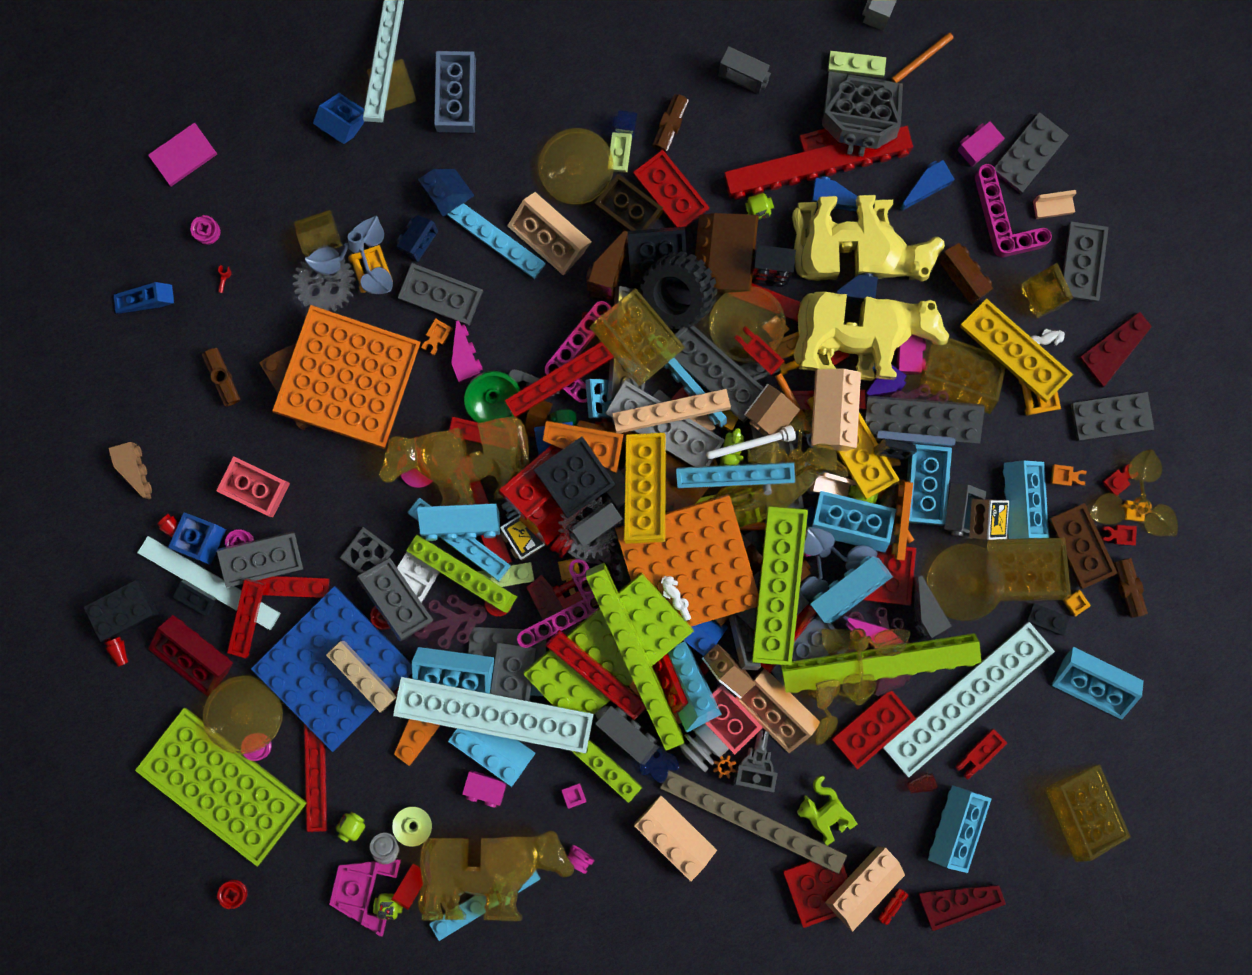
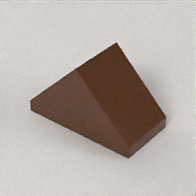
M542 401L529 409L523 431L524 434L536 438L534 428L545 426L553 403Z

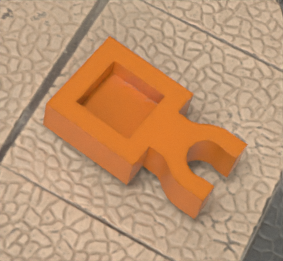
M435 319L426 334L429 340L425 341L421 348L426 350L428 345H432L433 349L430 353L435 355L437 345L439 343L444 345L453 329Z
M1054 464L1052 465L1050 484L1072 486V482H1074L1076 485L1084 486L1085 481H1080L1078 476L1086 475L1087 471L1073 472V467Z

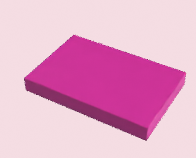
M193 123L151 152L149 157L169 185L173 186L215 157L217 153L198 126Z

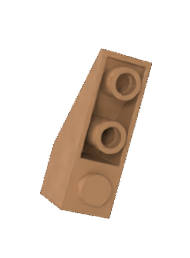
M128 442L109 448L113 467L143 498L151 499L150 493H152V488L145 477L147 469L141 462L142 451L140 446L133 442Z

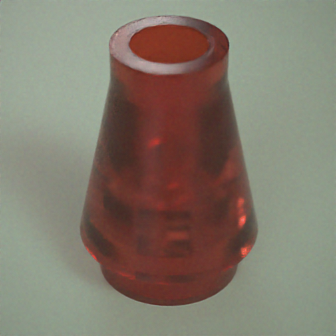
M928 772L913 781L907 782L911 794L933 792V789L938 788L933 773L928 774Z

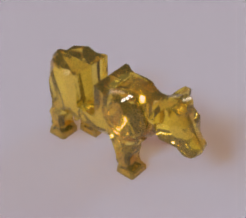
M517 417L499 418L477 423L484 454L480 451L469 454L470 457H468L463 430L459 428L433 432L416 438L394 436L389 439V446L385 454L384 465L380 471V477L383 482H393L401 474L417 469L421 474L438 485L443 498L441 506L476 505L470 483L480 481L490 475L496 477L499 483L494 494V500L503 499L498 493L499 489L530 464L528 459V437L525 427Z
M547 831L537 837L481 838V867H468L469 839L428 838L423 843L420 856L423 886L419 895L418 907L422 913L421 920H443L440 902L446 911L445 920H465L466 914L459 905V896L469 893L475 896H486L484 920L522 921V915L516 908L518 891L533 875L535 870L539 868L556 872L561 877H569L574 872V865L568 859L557 833L553 831Z

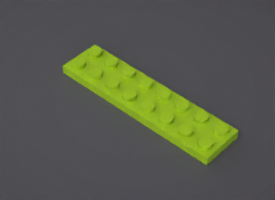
M768 506L752 662L792 666L808 515L807 509Z

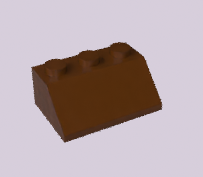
M958 243L947 249L939 257L938 262L969 304L972 305L993 289L992 282L981 273L979 264L970 258L968 249Z

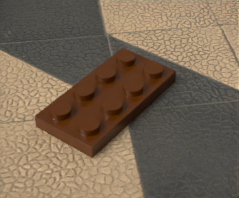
M1085 503L1049 518V522L1080 589H1084L1117 574Z

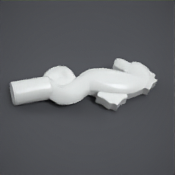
M1046 329L1041 337H1030L1039 345H1046L1055 340L1054 344L1057 346L1059 342L1064 340L1065 334L1061 330L1051 331Z
M671 576L662 577L663 596L673 599V607L680 611L684 621L691 619L687 609L688 601L684 598L680 599L679 590L673 586L677 585L678 581L674 580Z

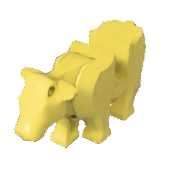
M876 195L857 196V222L846 221L837 224L832 221L830 213L837 204L836 196L819 197L817 211V202L798 203V208H795L792 216L794 229L797 234L794 245L796 250L794 265L797 274L807 280H837L840 273L839 250L841 253H849L854 250L855 277L862 273L873 274V277H878V279L908 276L909 280L926 281L945 245L940 237H932L927 242L907 246L904 240L889 225L887 213L893 205V200H875Z
M815 292L814 294H807L800 303L798 314L799 339L794 351V359L797 364H800L799 369L803 370L836 369L832 364L831 357L835 351L839 350L848 354L858 355L859 360L856 369L858 372H861V380L872 381L875 378L872 369L874 363L877 370L876 378L895 380L896 372L891 366L894 351L907 341L911 335L927 339L936 346H942L948 342L949 334L943 326L936 302L932 300L920 301L918 304H909L889 299L866 297L861 304L858 326L857 323H847L844 325L847 294Z

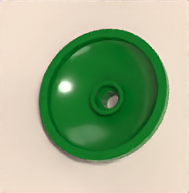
M498 371L484 372L476 376L468 384L464 395L465 407L468 414L476 422L490 426H501L514 418L505 400L521 390L517 382L505 373ZM491 392L496 393V395L493 397H491L489 394Z

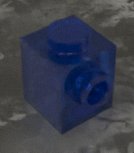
M618 110V116H614L612 126L616 128V133H629L634 138L637 113Z

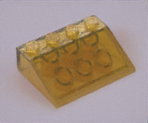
M636 288L590 326V329L639 386L685 348Z
M949 338L948 342L942 346H936L932 343L918 389L958 403L984 404V412L991 414L999 400L1006 367L988 351Z
M1065 538L988 540V601L1065 600L1071 595Z
M1100 764L1057 781L1045 788L1075 862L1092 861L1130 838V834Z

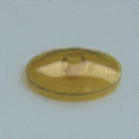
M582 128L567 129L554 135L543 147L538 162L539 176L543 186L554 198L568 204L586 203L601 195L612 179L614 168L612 153L606 142L598 134Z
M751 286V291L725 293L716 302L711 311L709 319L711 338L714 344L732 360L742 363L756 362L734 337L738 335L748 344L752 339L742 330L746 326L752 333L758 335L770 348L776 351L784 338L786 330L783 308L771 293L758 287Z
M964 543L951 546L936 557L928 573L927 585L945 616L958 621H974L985 617L998 605L1004 592L1005 577L1000 562L990 551L975 544Z
M252 676L233 677L222 682L209 695L203 711L204 728L210 740L222 750L233 754L253 753L265 747L276 736L282 722V704L280 698L261 679Z

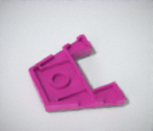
M396 859L394 862L384 865L376 861L339 865L329 905L348 917H352L364 927L376 932L377 935L383 936L387 920H380L377 918V915L368 913L376 875L381 874L397 878L401 859Z

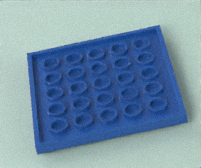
M336 586L251 668L332 752L376 708L326 654L340 641H345L392 692L399 687L401 677L408 678L412 674V663Z

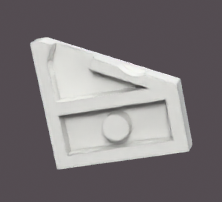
M406 552L397 567L422 603L440 572L409 552Z

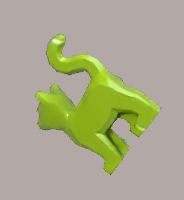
M739 428L732 433L726 434L723 447L744 442V436ZM741 451L721 456L719 466L738 465L743 460V456L740 455Z
M821 775L813 781V788L820 795H828L830 800L817 810L815 803L805 795V800L800 804L797 813L800 817H806L810 820L813 827L823 834V842L828 846L835 841L830 830L831 825L838 822V828L843 832L847 827L849 829L855 827L857 822L851 813L844 808L832 788L821 787V783L825 779Z

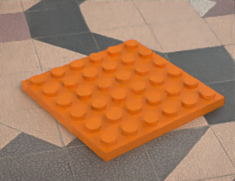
M310 305L276 399L273 413L385 449L421 342Z
M729 494L665 513V542L625 544V525L615 528L631 581L642 572L663 595L662 577H673L674 580L678 581V584L673 586L679 590L680 599L684 598L689 603L687 609L691 619L687 620V623L690 626L757 607L758 591ZM666 598V600L673 606V599Z

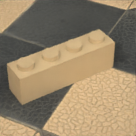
M340 641L326 654L379 712L384 711L397 698L392 690L345 641Z

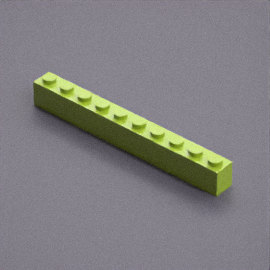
M605 563L586 570V579L665 750L667 751L684 744L683 733L668 704L667 698Z
M974 633L792 661V666L781 665L783 683L786 693H798L801 690H817L827 686L837 687L840 684H856L866 680L876 681L879 678H895L906 674L915 675L919 672H934L945 668L954 669L964 665L974 666L977 663H981L980 643Z

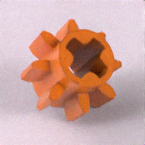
M730 755L726 758L721 756L719 761L713 760L717 765L713 771L720 772L719 778L723 774L730 778L729 773L731 771L736 772L732 768L736 761L730 762ZM727 762L729 769L722 771L720 764Z

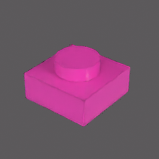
M580 783L562 789L568 809L587 802Z

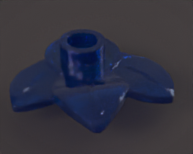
M658 745L657 751L660 752V756L654 758L652 755L645 765L640 764V771L642 775L651 773L657 782L663 783L667 778L668 770H678L679 764L674 754L666 752L661 745Z

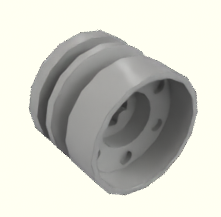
M704 723L693 729L696 734L695 738L688 734L684 735L690 743L687 745L685 743L681 744L680 748L682 753L696 767L706 772L709 768L703 761L706 759L713 765L714 761L710 755L713 753L720 758L729 748Z

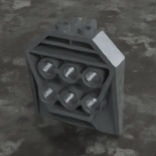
M829 71L822 126L839 143L848 144L847 154L851 155L853 153V146L856 145L860 146L858 156L863 157L865 147L877 149L897 138L901 126L903 84Z

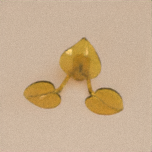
M803 409L797 413L789 424L794 428V431H799L797 449L791 451L788 456L784 449H779V443L776 441L760 445L751 449L748 463H779L784 456L786 462H794L795 472L803 471L805 463L816 468L837 471V453L828 444H816L812 449L808 448L805 453L801 451L803 431L812 433L813 410Z
M1154 450L1142 451L1130 462L1129 475L1132 479L1140 480L1141 496L1133 501V505L1122 504L1121 498L1116 494H1103L1096 500L1090 512L1092 519L1103 524H1116L1125 518L1126 514L1123 508H1130L1132 510L1135 509L1139 514H1148L1144 519V526L1149 533L1156 536H1177L1178 522L1174 511L1165 504H1158L1152 510V505L1146 498L1144 481L1154 482L1162 474V464Z
M861 628L852 631L847 629L822 630V642L825 650L830 655L844 654L848 649L852 650V648L857 650L860 675L851 674L843 681V691L853 701H861L868 698L876 688L874 676L871 674L864 675L861 651L866 650L868 643L874 648H879L883 655L895 656L905 649L910 636L909 630H885L875 636L874 643L871 637L866 636V632Z
M835 679L816 683L817 690H808V695L817 700L818 708L823 709L827 714V717L821 720L817 728L815 745L818 746L826 742L836 731L838 719L835 716L831 717V713L827 709L832 700H834V697L839 695L855 699L856 705H862L872 695L875 681L866 680L858 682L855 694L853 695L839 692L840 682Z

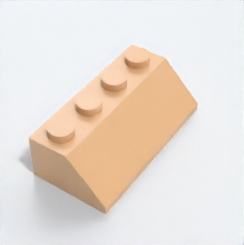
M536 192L522 201L508 224V227L562 275L567 273L592 242Z
M848 369L815 370L811 446L844 452L857 448L861 372Z
M763 669L753 678L756 684L741 699L738 696L735 698L788 753H791L812 736L821 722L790 692L786 693L785 687L771 673Z
M661 795L634 823V826L690 881L704 869L717 851Z
M877 846L825 903L853 932L905 874L899 861L888 849Z

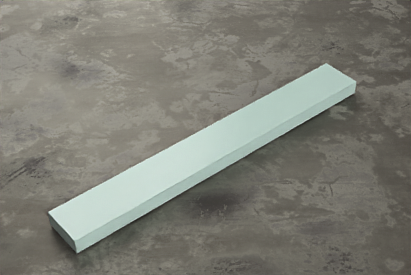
M404 0L383 1L363 113L364 121L383 122Z
M147 536L138 551L139 554L176 576L185 579L237 611L242 590L235 586L226 588L222 578ZM261 602L256 622L271 630L281 613Z

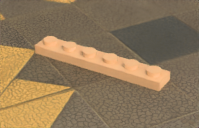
M727 389L616 412L612 413L616 433H623L730 410L731 405Z

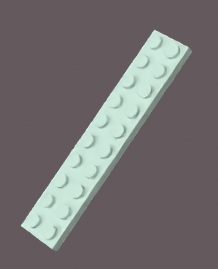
M1027 622L917 716L915 721L885 745L883 749L905 775L910 777L1055 651L1032 624Z
M401 677L393 714V716L581 753L587 752L594 715Z

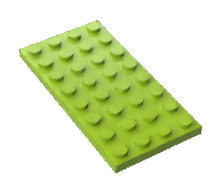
M642 572L618 592L651 666L694 632L687 621H684L683 617ZM600 608L566 635L624 685L629 686L633 682V678ZM551 650L547 651L523 673L555 707L595 714L610 701L609 698Z
M183 708L135 770L257 867L307 804L305 800L255 761L244 757L241 750L187 708Z

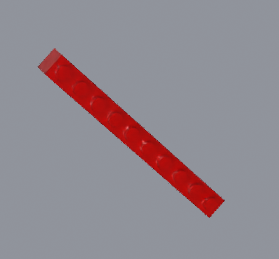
M908 126L900 127L897 138L877 149L865 147L863 157L858 156L860 146L854 145L853 153L849 155L847 154L848 144L837 143L727 171L724 173V181L729 199H741L745 197V194L749 193L757 195L769 188L776 190L785 184L790 186L800 183V180L804 179L812 181L820 175L831 176L840 170H844V172L851 171L860 165L867 167L875 161L886 162L895 156H898V158L906 157L913 149Z

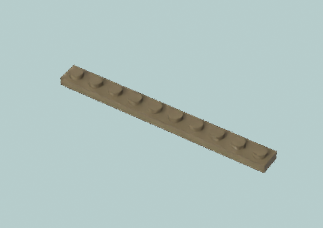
M670 770L663 781L661 789L839 874L846 859V854Z

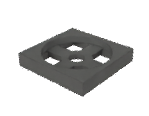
M362 527L340 558L362 574L366 572L361 569L366 561L378 565L387 560L394 549ZM365 537L373 539L368 546H362L357 541ZM379 544L383 547L384 551L382 559L378 558L374 552ZM352 548L359 553V558L355 563L351 559ZM365 550H369L371 553L368 558L363 555Z

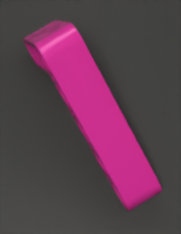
M990 164L982 165L975 174V182L994 253L998 257H1007L1041 249L1051 241L1052 235L1046 228L1012 235L996 170ZM981 172H987L989 178H984ZM989 189L993 191L994 196H989L986 193V190ZM991 207L996 208L999 214H993ZM996 225L1003 228V233L996 230ZM1037 235H1042L1044 242H1040L1037 239ZM1019 239H1023L1026 242V246H1021ZM1000 244H1006L1008 251L1001 249Z
M599 301L591 308L545 366L546 375L551 373L550 368L552 365L556 364L558 367H561L579 356L612 314L610 304ZM606 305L607 313L603 316L599 315V307ZM589 320L595 322V328L591 331L586 328V323ZM577 335L583 337L581 345L574 343V338ZM568 349L571 352V357L568 360H564L562 353ZM581 379L575 381L571 387L564 388L577 401L587 402V398L583 400L579 396L580 390L586 389V383Z
M576 559L569 565L570 574L583 600L521 631L517 636L518 644L521 647H531L556 634L558 630L562 631L589 617L599 609L594 608L591 604L592 599L595 598L592 589L586 591L582 586L583 582L587 580L586 570L590 569L586 561ZM577 562L581 563L584 567L583 572L580 574L574 571V565ZM580 606L583 608L584 615L582 617L575 615V607ZM559 615H563L566 618L565 626H560L557 623ZM542 624H545L549 627V633L547 635H543L540 632V626ZM524 633L531 635V643L527 644L523 641Z

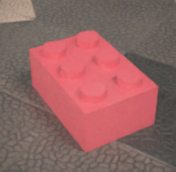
M233 456L216 491L269 517H274L290 483Z
M720 684L712 692V695L722 715L705 724L735 755L763 727Z

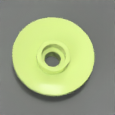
M404 808L394 818L393 833L396 839L403 845L418 846L424 843L431 834V819L421 808ZM411 822L416 823V829L410 828Z

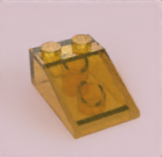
M1058 263L1043 270L1022 284L1023 295L1026 298L1028 297L1030 310L1033 315H1036L1037 319L1060 309L1073 299Z

